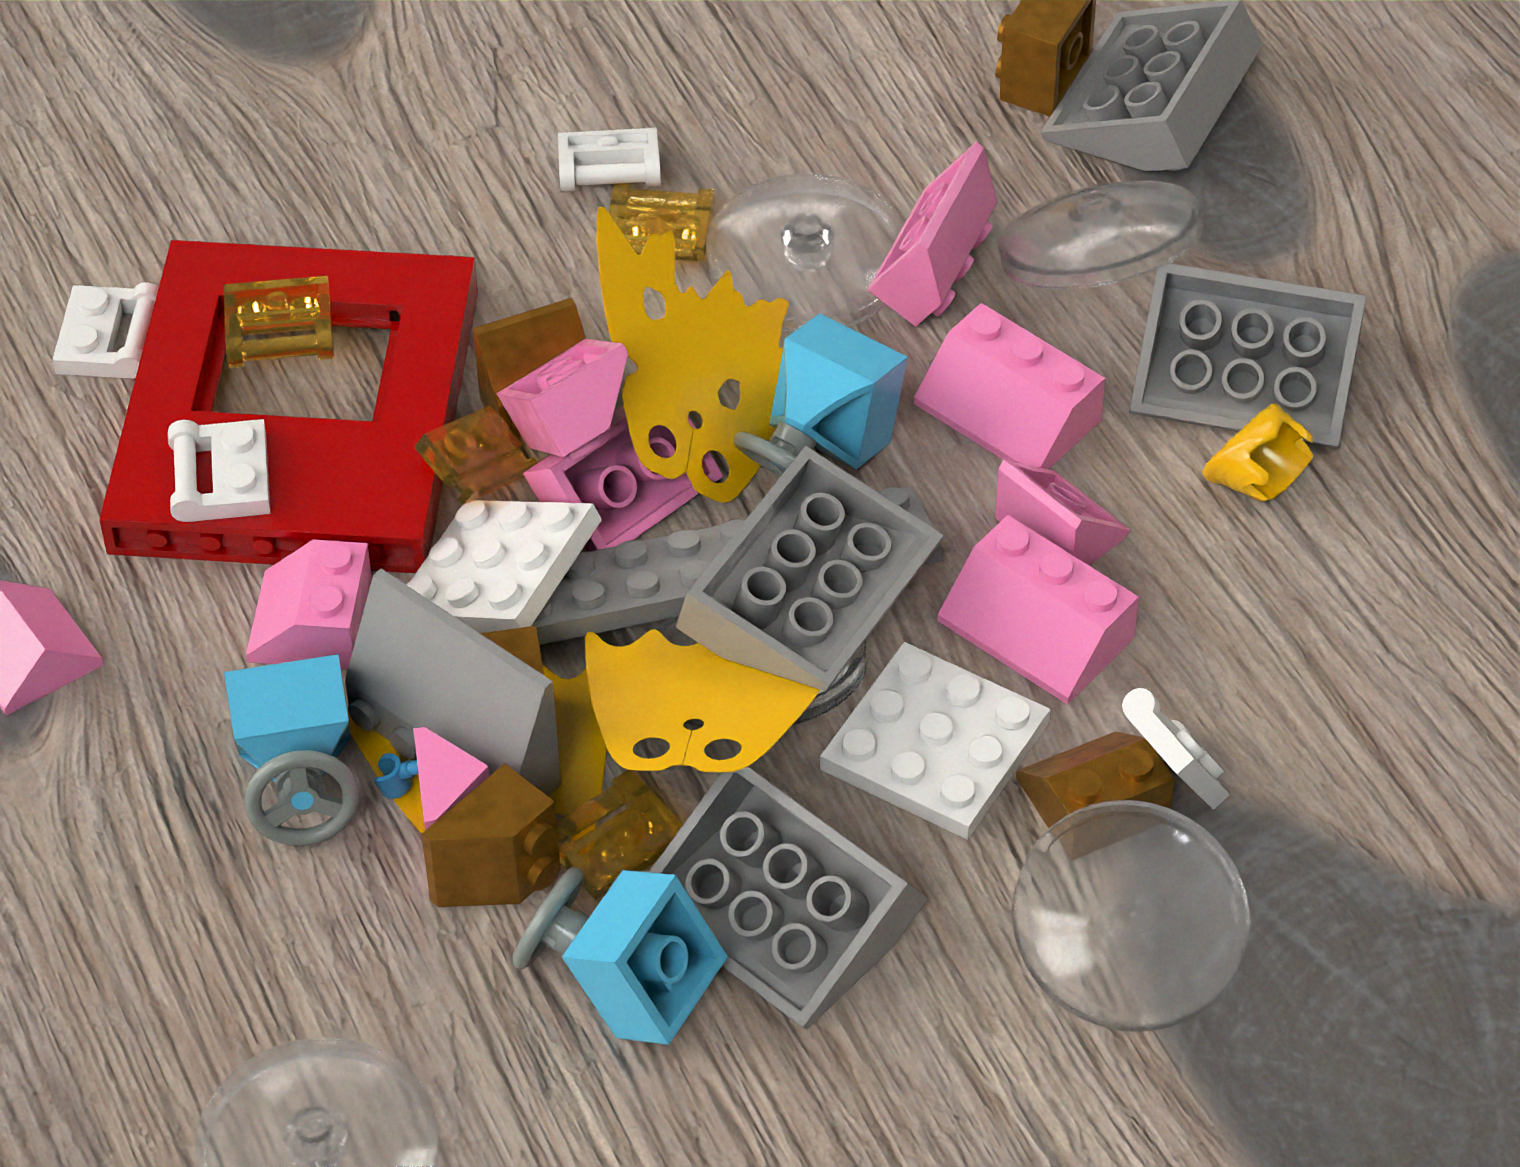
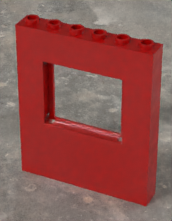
M171 240L99 518L106 553L108 555L275 565L312 540L367 543L371 571L383 569L386 572L416 574L429 555L432 546L478 296L475 257ZM228 301L236 304L237 312H228ZM390 311H397L400 321H391ZM234 320L391 329L372 421L212 412ZM264 419L267 437L271 514L194 522H182L173 518L170 511V497L175 492L174 450L168 444L169 426L179 420H190L198 425ZM211 451L196 452L197 491L201 494L213 493Z

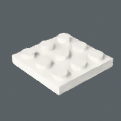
M466 500L439 541L431 548L429 555L414 577L406 585L479 633L529 627L533 624L602 518L593 503Z
M904 642L821 754L820 770L968 840L1049 724L1050 708Z

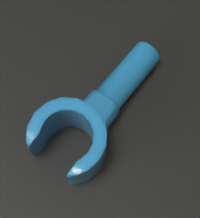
M387 753L382 755L379 759L378 767L384 776L375 778L374 783L386 798L395 799L401 797L410 789L412 784L411 777L418 774L417 760L401 762L398 756Z

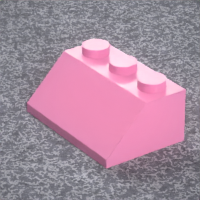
M977 141L924 189L868 288L869 292L915 327L931 313L936 317L940 316L950 305L956 294L951 289L952 284L958 282L974 262V258L969 255L972 248H977L992 229L993 225L987 220L997 204V198L985 149Z
M981 303L946 335L914 396V404L1003 460L1050 469L1102 420L1105 377Z
M584 339L496 393L528 448L561 457L569 454L572 459L581 457L600 444L597 436L610 429L628 352L623 343Z
M623 405L614 411L610 429L597 436L600 444L596 448L576 459H572L569 454L565 457L550 454L523 473L539 502L594 504L602 520L583 547L588 552L615 547L623 542L634 540L699 494L693 488L687 473L672 480L644 467L634 450ZM688 415V422L694 429L695 426ZM661 425L654 426L650 430L649 444L654 453L662 458L671 457L676 450V441L672 432ZM708 451L702 459V468L708 479L716 482L723 475Z
M1007 515L973 547L938 613L937 621L1068 705L1135 638L1139 596Z

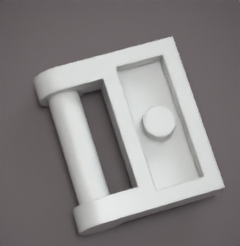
M657 128L558 133L561 192L576 191L575 186L645 182L646 187L661 186Z
M148 282L140 283L134 289L73 285L52 359L55 374L136 378L159 286ZM123 313L133 314L125 346L120 348L118 352H113Z
M264 419L198 425L190 420H179L169 426L168 444L174 450L175 492L170 497V511L173 518L182 522H194L271 514L267 437ZM211 451L213 493L201 494L197 491L196 452Z
M1143 688L1130 691L1122 703L1125 716L1174 772L1214 810L1230 796L1228 791L1217 780L1224 773V770L1192 738L1189 730L1182 723L1170 720L1160 710L1158 699L1150 691Z

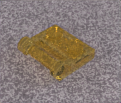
M630 183L614 184L608 213L636 254H641L651 234L662 236L671 230L675 239V260L704 262L711 220L714 215L715 190L699 188L698 193L633 189Z
M328 276L224 284L225 338L229 368L245 367V361L318 355V360L334 359ZM315 329L316 334L243 340V335Z
M626 770L613 778V786L556 821L560 862L567 870L572 867H579L583 870L585 879L582 886L595 901L607 893L622 870L642 872L656 863L683 826L682 822L631 770ZM623 805L628 806V808H626L619 814L615 815L611 819L607 820L603 824L591 830L590 832L580 837L576 841H573L572 837H574L575 835L579 834L583 830L587 829L588 827L603 819L604 817L614 812L618 808L622 807Z

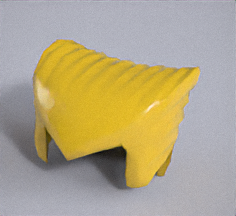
M1273 403L1260 411L1239 432L1227 440V443L1206 463L1202 474L1207 481L1229 487L1257 501H1271L1286 490L1312 460L1314 455L1302 439L1305 438L1312 443V434L1302 424L1295 421L1289 413L1284 412L1280 405Z

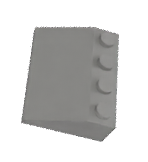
M1223 0L1118 12L1040 133L1043 139L1146 172L1159 170L1179 171L1189 168L1262 47V43L1243 1Z
M1158 262L1129 411L1131 414L1239 432L1260 411L1276 403L1280 405L1284 412L1289 413L1295 421L1302 424L1312 434V443L1302 438L1306 444L1338 449L1364 318L1366 296Z
M805 446L687 592L675 628L721 658L827 692L942 541L944 535Z
M383 569L378 570L372 578L345 678L349 705L348 712L352 720L363 730L368 732L374 730L391 742L394 749L401 756L408 760L417 759L413 728L426 727L488 765L489 776L503 764H507L549 797L561 786L553 681Z
M748 766L735 772H721L649 871L650 873L673 874L677 876L727 954L728 958L722 966L806 1030L894 947L929 899Z

